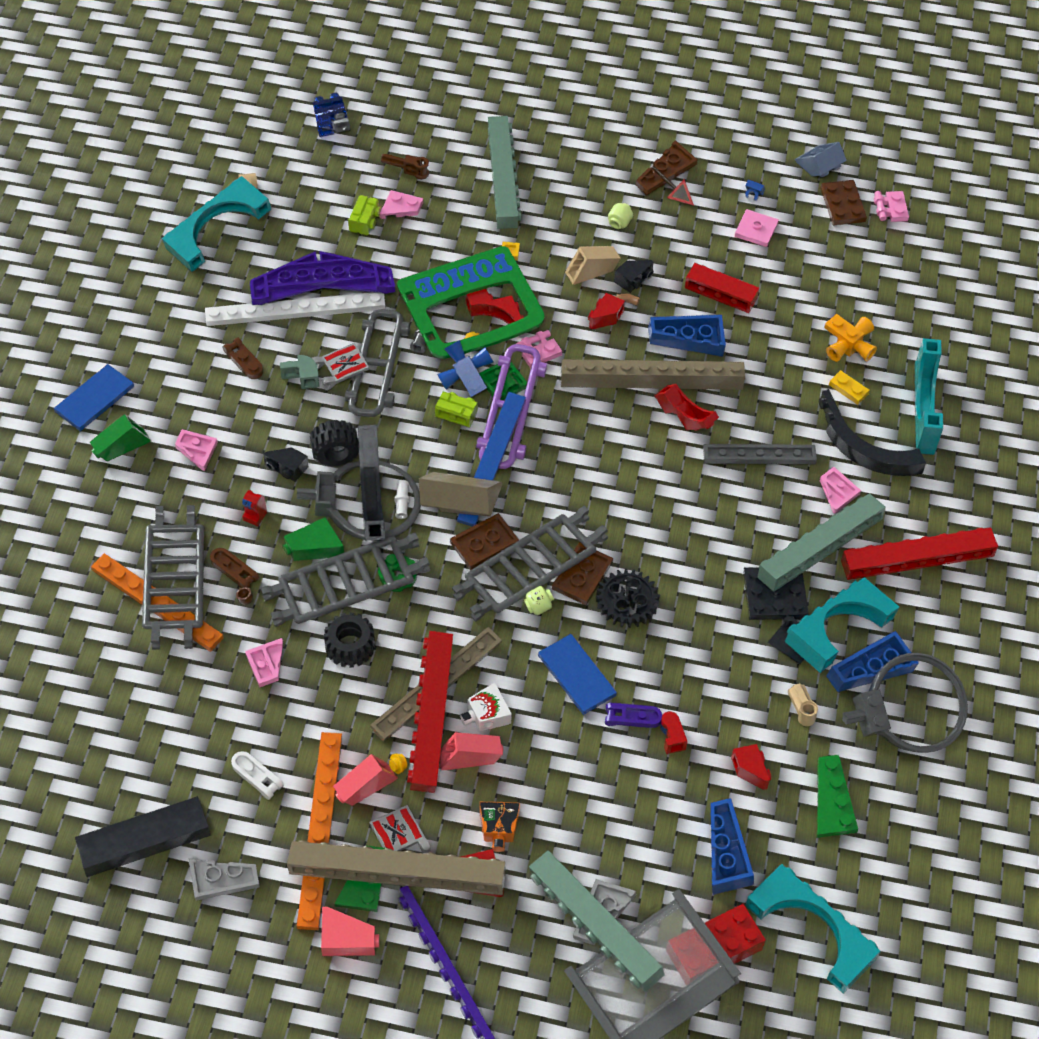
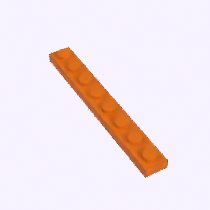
M104 553L91 566L92 571L143 605L144 580ZM151 596V605L178 604L168 596ZM191 612L155 613L165 621L195 620V615ZM204 621L201 628H193V640L210 652L224 639L222 633ZM177 628L179 631L184 633V628Z

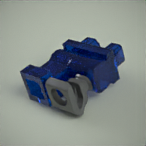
M336 92L330 95V99L324 100L322 96L314 98L312 103L319 137L334 134L331 119L334 120L336 133L351 130L342 96H339ZM322 127H330L328 131L321 130Z

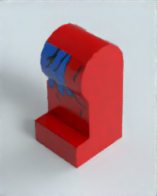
M248 490L242 501L245 510L242 518L243 521L258 527L267 514L265 497Z
M672 711L665 712L661 718L660 729L666 734L664 744L666 754L686 750L687 738L679 716Z

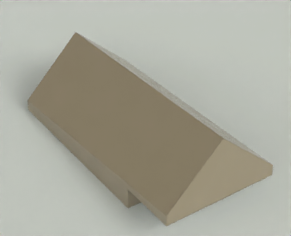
M432 472L419 478L420 504L424 507L439 508L441 512L491 517L503 483L500 481Z

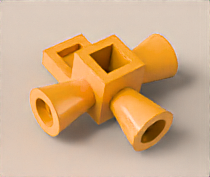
M835 314L825 323L824 328L838 338L836 343L826 348V353L831 360L838 362L844 353L850 357L857 351L868 362L876 353V346L863 341L865 335L874 331V325L870 319L862 317L854 327L838 314Z

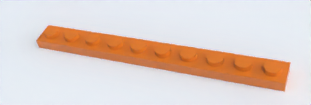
M321 732L308 833L309 843L320 844L322 842H330L336 793L333 786L337 783L342 733ZM303 876L297 929L319 930L325 878Z

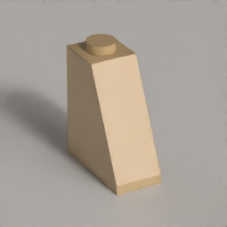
M613 246L579 247L565 273L571 283L576 285L614 271L621 258Z

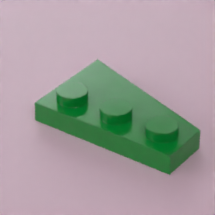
M367 846L373 849H386L383 847ZM347 880L334 905L341 908L377 912L382 883Z

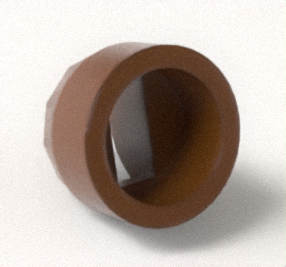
M243 587L236 592V598L241 604L248 605L253 599V594L249 588Z

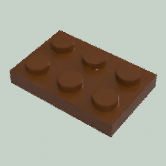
M854 180L821 183L820 189L833 226L866 222L867 216Z
M499 513L450 538V544L470 570L519 541Z
M580 542L574 549L577 554L586 550ZM596 550L594 554L557 576L552 584V590L587 605L612 565L613 558Z

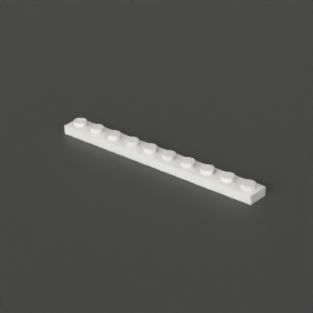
M371 292L273 301L264 305L241 304L205 308L206 325L215 326L385 309L384 293Z

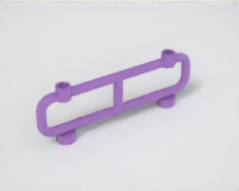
M514 344L507 348L504 356L500 355L498 366L501 369L483 438L478 437L476 448L480 449L479 458L481 461L493 430L498 407L502 408L504 401L500 399L510 366L511 356L516 351L531 354L533 356V363L524 394L526 401L517 421L509 457L506 461L501 462L499 469H507L514 464L516 459L524 460L527 446L520 444L530 400L536 377H545L547 363L540 362L541 356L539 351L531 346Z

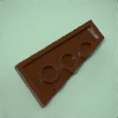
M675 140L672 146L666 149L659 159L655 160L653 166L671 181L697 165L698 159ZM652 167L648 168L636 180V186L646 195L667 183Z

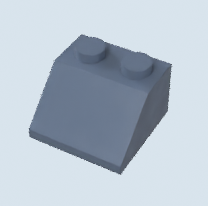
M840 142L818 145L795 159L796 163L811 176L819 177L828 175L831 169H838L843 162L847 161Z

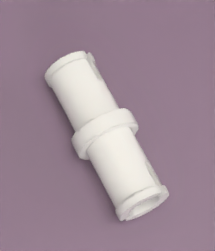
M399 480L397 482V495L394 501L396 503L395 517L398 519H405L408 516L407 505L410 502V497L408 496L409 482L406 480Z

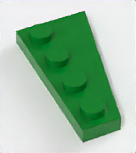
M839 754L819 757L817 761L816 838L857 833L858 826Z

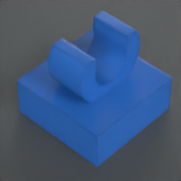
M747 180L745 196L748 198L750 193H754V201H757L759 194L763 196L765 187L757 182Z

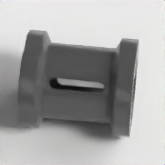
M416 330L414 341L410 344V349L415 353L421 354L426 350V342L419 330Z

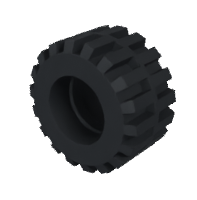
M344 420L326 421V423L319 424V426L313 429L314 431H311L312 454L317 463L323 466L337 467L352 462L353 458L358 456V436L356 428L352 426V423H346Z
M350 612V615L342 613L341 617L335 616L334 621L330 620L328 622V627H325L324 630L325 650L328 653L329 659H333V663L336 665L341 663V667L349 665V668H353L355 664L360 666L362 661L367 662L369 656L372 657L373 650H375L374 630L366 617L362 619L361 614L356 616L353 612ZM346 636H355L359 638V640L353 644H344L340 642V640Z

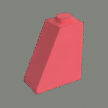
M455 732L441 748V770L495 764L503 755V745L501 744L500 736Z
M371 754L333 787L337 791L335 795L341 803L353 806L394 782L398 777L391 770L387 762Z
M322 907V956L375 955V948H379V934H375V926L332 908Z

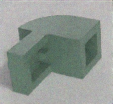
M297 355L298 361L280 363L281 379L300 378L301 389L319 387L317 364L312 358L305 355Z

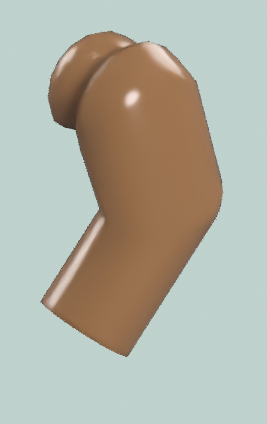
M628 293L615 296L635 306H638L640 302L639 297Z

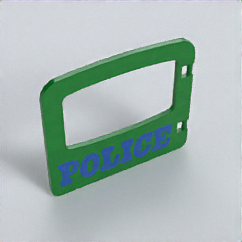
M506 246L481 252L401 278L397 281V288L421 336L424 338L426 346L430 353L437 358H450L451 356L444 349L457 341L443 343L426 311L469 293L498 285L511 284L528 315L495 330L460 340L464 354L510 340L539 328L544 323V311L512 253ZM412 294L414 299L409 300L407 295ZM433 334L435 340L430 341L427 335Z

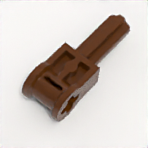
M382 154L381 156L382 163L404 168L405 174L415 176L421 180L429 176V170L427 169L429 161L425 157L406 155L404 159L389 154Z

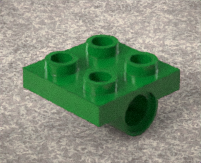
M510 362L500 400L506 399L508 392L516 394L526 389L527 381L512 362ZM498 364L479 373L487 386V391L492 397L494 396L501 369Z

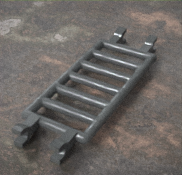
M187 505V525H164V507L156 506L155 525L147 526L145 532L142 627L144 629H152V650H160V629L184 628V648L193 649V628H201L203 625L204 526L195 524V505ZM196 532V540L153 541V533ZM153 548H196V556H153ZM196 563V571L152 572V564ZM196 579L195 588L151 589L152 580ZM195 595V604L151 605V596ZM195 612V620L150 621V613Z
M585 506L581 507L569 518L561 514L465 574L467 581L452 587V590L455 592L453 597L459 601L473 589L479 593L485 601L470 607L471 617L475 622L492 609L494 612L500 613L524 598L531 590L543 586L596 552L594 545L608 539V536L605 534L608 530L602 525L593 534L586 537L576 527L579 523L589 520L587 515L589 510ZM563 523L584 545L586 550L577 554L554 530V527ZM547 532L571 559L561 564L538 537ZM531 542L555 569L546 574L522 547ZM516 552L539 579L530 584L506 557ZM500 562L523 589L514 594L492 570L491 566ZM484 571L507 599L498 604L477 581L475 576Z
M416 532L399 541L396 540L395 536L387 537L385 540H378L279 576L278 584L261 587L265 602L273 599L274 596L284 593L289 609L271 613L274 626L282 625L285 621L293 618L297 624L413 583L414 578L412 575L430 571L427 557L420 559L417 563L408 565L402 553V550L419 547ZM391 545L404 578L393 581L379 548ZM371 551L386 582L385 585L375 588L361 556ZM351 558L355 559L368 591L356 594L343 561ZM334 564L349 598L341 601L337 600L324 569ZM315 571L318 572L330 601V605L321 608L318 606L306 574ZM295 578H299L312 610L302 615L287 582Z

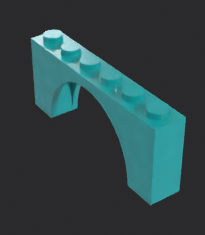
M241 176L234 180L227 188L220 191L210 201H207L204 206L193 212L186 220L179 223L172 231L166 233L162 238L164 246L184 266L193 272L205 262L201 250L197 247V239L200 230L210 219L226 212H244L259 220L271 210L269 199Z
M925 338L922 339L915 362L916 449L919 448L922 454L934 455L943 431V413H935V387L942 352L941 340Z
M864 577L858 582L854 581L847 590L842 589L837 597L834 599L831 597L824 606H818L810 616L805 615L797 625H791L787 630L788 635L785 642L821 673L833 664L839 652L826 635L824 621L839 614H852L864 617L882 628L894 619L899 606Z
M783 864L747 897L745 906L761 920L779 909L799 908L814 913L827 923L835 936L838 949L836 964L829 972L827 980L843 994L876 961L880 954V950L875 942L864 937L858 927L848 923L841 912L831 908L825 898L814 893L808 883L802 882L796 877L792 869L786 868Z

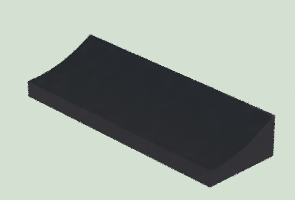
M197 796L76 836L75 840L86 877H90L209 837L211 834Z

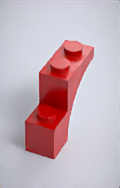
M487 289L466 294L465 304L471 317L479 315L492 316L503 320L507 324L524 318L523 315H520L519 304L517 301H514L512 295L493 300L492 294H489Z
M677 384L666 385L654 395L665 414H677L686 431H697L701 428L709 429L715 424L714 421L719 418L716 411L705 410L693 403Z

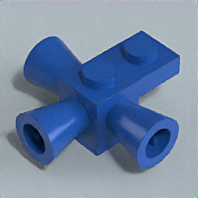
M460 340L444 349L456 362L453 365L454 369L437 374L446 390L459 378L471 397L487 388L477 370L479 367L494 363L486 347L472 358L470 356L465 357Z

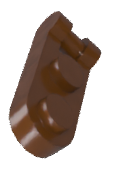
M239 337L235 338L232 343L222 346L225 354L249 379H258L263 375L262 364L246 348Z
M216 548L211 552V564L238 584L240 588H250V584L260 578L256 571L228 550ZM243 574L247 575L245 579L241 577Z

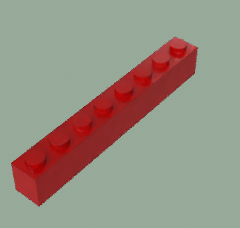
M991 527L977 528L951 534L943 533L933 537L924 536L914 540L905 539L895 543L887 542L876 546L868 545L857 549L849 548L843 551L841 563L847 580L994 557L998 544Z
M429 631L428 638L424 637L423 649L426 650V656H422L420 668H424L423 675L420 674L418 683L422 690L421 693L417 694L416 705L420 707L419 712H415L414 724L417 725V732L413 731L411 742L415 744V750L410 752L409 763H413L412 770H408L407 783H411L410 790L435 793L437 787L453 634Z

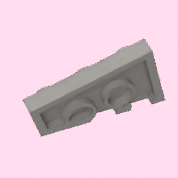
M188 858L196 901L260 887L256 864L235 862L227 864L216 863L213 860L205 862Z
M598 879L595 880L590 892L615 919L618 918L637 895L634 890ZM575 928L573 933L575 940L595 945V943L593 944L585 934L587 932L583 928Z

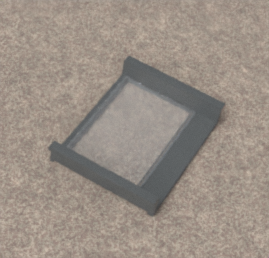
M680 889L672 893L674 897L672 902L629 932L658 961L665 973V976L646 993L640 987L636 989L629 981L630 976L626 972L622 974L614 965L615 961L611 957L609 959L606 958L602 952L576 970L572 966L564 970L610 1039H661L740 982L738 976L741 972Z

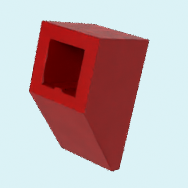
M605 293L603 298H599L595 310H591L589 313V328L597 329L616 324L624 313L625 300Z
M757 744L733 749L731 760L737 776L762 790H766L771 781V773L769 769L765 768L763 751H759Z

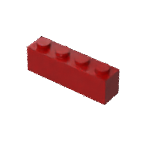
M697 263L693 264L685 281V289L746 313H750L759 293V287L753 284L746 283Z

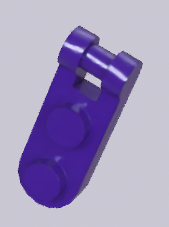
M621 703L606 704L607 716L605 717V725L607 726L622 725L656 728L661 724L662 712L657 707ZM617 712L622 713L621 716H615Z

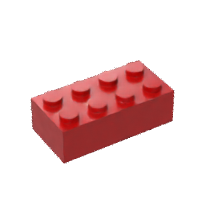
M744 904L705 922V925L734 964L763 950L766 939ZM694 928L669 940L667 943L666 952L686 986L719 963Z

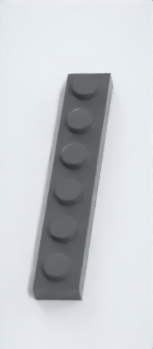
M703 445L704 464H816L817 461L815 445Z

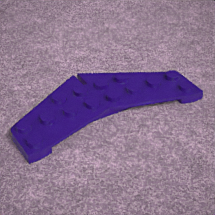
M316 251L250 281L252 305H264L265 303L320 288L380 292L384 294L395 292L394 278L390 267L319 251L320 261H317Z

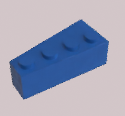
M722 315L650 317L648 326L650 344L723 357L726 343Z
M894 631L832 666L826 677L837 692L870 684L878 671L886 663L895 657L912 652L898 633ZM906 661L890 669L882 680L912 673L919 662Z
M731 798L710 803L713 895L754 885L753 870Z

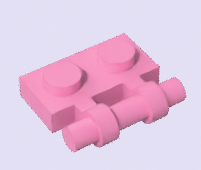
M880 191L874 193V203L877 205L876 212L881 221H885L887 217H890L891 222L908 221L909 215L903 191L886 192L885 197L881 195Z
M549 330L539 331L536 335L522 338L521 341L516 343L533 347L531 344L539 342L540 344L533 348L539 351L541 356L540 362L545 363L562 356V350L554 338L546 340V338L551 336ZM522 352V357L531 368L533 356Z

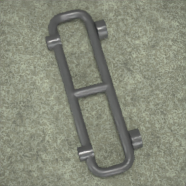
M375 310L369 315L368 320H363L362 330H365L360 350L368 365L384 366L386 369L377 407L371 410L360 409L355 406L358 400V391L363 372L354 376L351 391L346 390L345 401H348V408L354 415L375 417L383 411L384 407L393 408L395 395L394 393H388L400 335L409 337L410 322H403V316L394 310ZM379 316L396 319L388 360L367 358L375 319Z

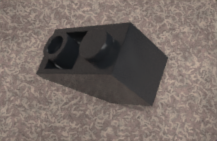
M652 260L625 261L615 270L614 283L631 293L635 288L638 289L645 279H649L652 276L654 262Z
M292 447L267 451L263 454L265 466L269 470L276 471L284 478L291 479L294 482L309 467L308 456Z

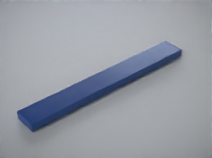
M508 392L474 478L494 481L525 404V396ZM459 514L457 522L473 527L477 524L480 516Z

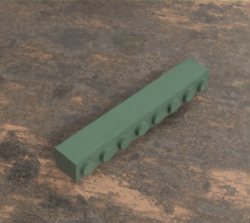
M508 116L488 117V137L497 229L518 228V221H521V210H517V208H520L519 197L516 198V195L519 194L518 185H515V182H517V172H514L516 170V160H512L515 157L514 147H511L513 145V135H510L512 133V123L508 122Z
M870 493L860 497L854 504L846 506L837 515H832L828 521L819 524L810 533L807 532L796 542H791L784 550H779L770 559L762 561L759 565L758 578L773 592L881 521L886 506Z
M549 850L529 866L532 873L530 876L532 881L537 886L541 884L545 888L544 892L551 900L555 899L558 902L559 909L565 915L569 913L573 917L571 920L579 929L583 928L587 932L585 933L587 938L593 944L597 942L601 946L600 951L606 958L609 959L611 957L615 961L614 965L622 974L626 972L630 976L629 981L636 989L640 987L646 993L665 976L663 967Z

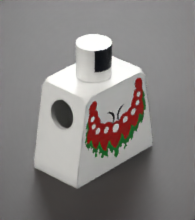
M495 683L468 699L469 711L460 714L463 725L475 722L479 731L511 724L512 715Z

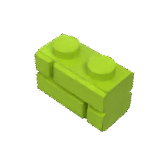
M363 195L358 197L348 220L350 232L369 235L370 230H374L376 225L375 218L379 217L381 212L378 199L368 198Z
M443 391L435 406V417L470 428L477 415L478 402L469 397H460L454 392L447 393Z

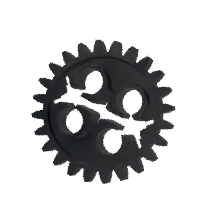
M625 569L622 574L617 570V575L610 573L609 578L604 577L603 582L599 583V589L596 592L597 609H601V615L607 614V621L613 619V625L620 622V627H623L624 623H627L628 627L631 628V624L634 623L639 627V621L646 624L647 618L651 620L653 614H656L660 602L658 587H654V581L649 582V576L643 578V572L636 575L634 569L631 573H628V570ZM626 580V588L624 589V587L621 586V592H620V593H616V594L613 593V592H619V585H620V583H623V581ZM635 604H637L636 613L629 617L630 607L634 610Z

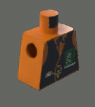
M480 802L479 814L483 839L485 842H492L493 851L502 852L505 850V842L514 841L520 803Z

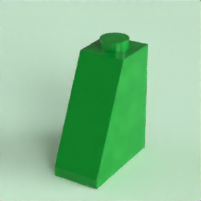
M124 414L92 439L90 444L93 447V454L98 459L101 457L108 462L149 443L151 439L142 426Z
M325 517L284 536L285 544L283 549L286 555H290L294 561L325 559L344 553L342 542Z

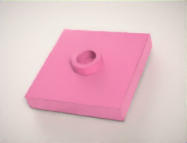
M746 209L734 237L767 247L779 219Z

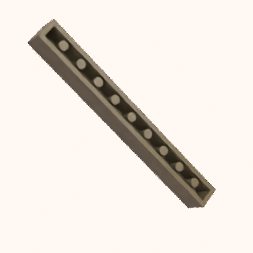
M562 359L561 387L663 389L666 385L677 384L680 389L743 390L745 381L744 362Z
M304 840L291 842L287 860L288 871L291 875L503 895L506 874L505 861L498 859L485 860L477 857L464 858L456 855L422 854L409 850L404 852L394 851L388 848L381 850L367 846L360 848L346 844L339 846L330 845L325 842L318 844L309 843Z

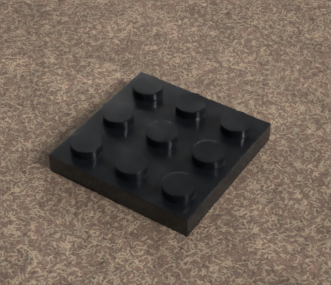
M744 567L743 575L749 620L785 619L787 615L794 616L795 619H802L805 615L809 616L803 573L773 592L758 578L759 567Z

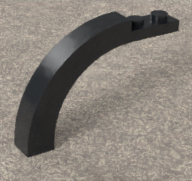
M830 390L822 391L819 406L824 410L828 423L826 433L841 453L856 464L874 472L893 476L923 474L926 461L919 448L895 451L883 449L864 441L845 423Z
M377 425L358 426L364 536L365 541L385 540L380 490Z

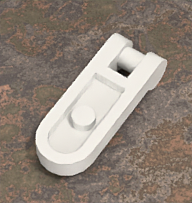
M241 751L232 757L231 762L234 771L256 788L267 800L274 796L273 793L276 790H280L284 786L277 776L249 753ZM267 780L271 782L268 787L264 785Z

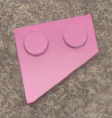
M391 190L380 212V218L386 219L385 216L396 215V217L416 216L423 205V198Z
M182 429L175 447L196 466L205 471L218 441L217 438Z
M835 467L831 468L820 478V483L834 514L861 493V490Z
M282 638L245 651L259 688L279 681L283 650Z

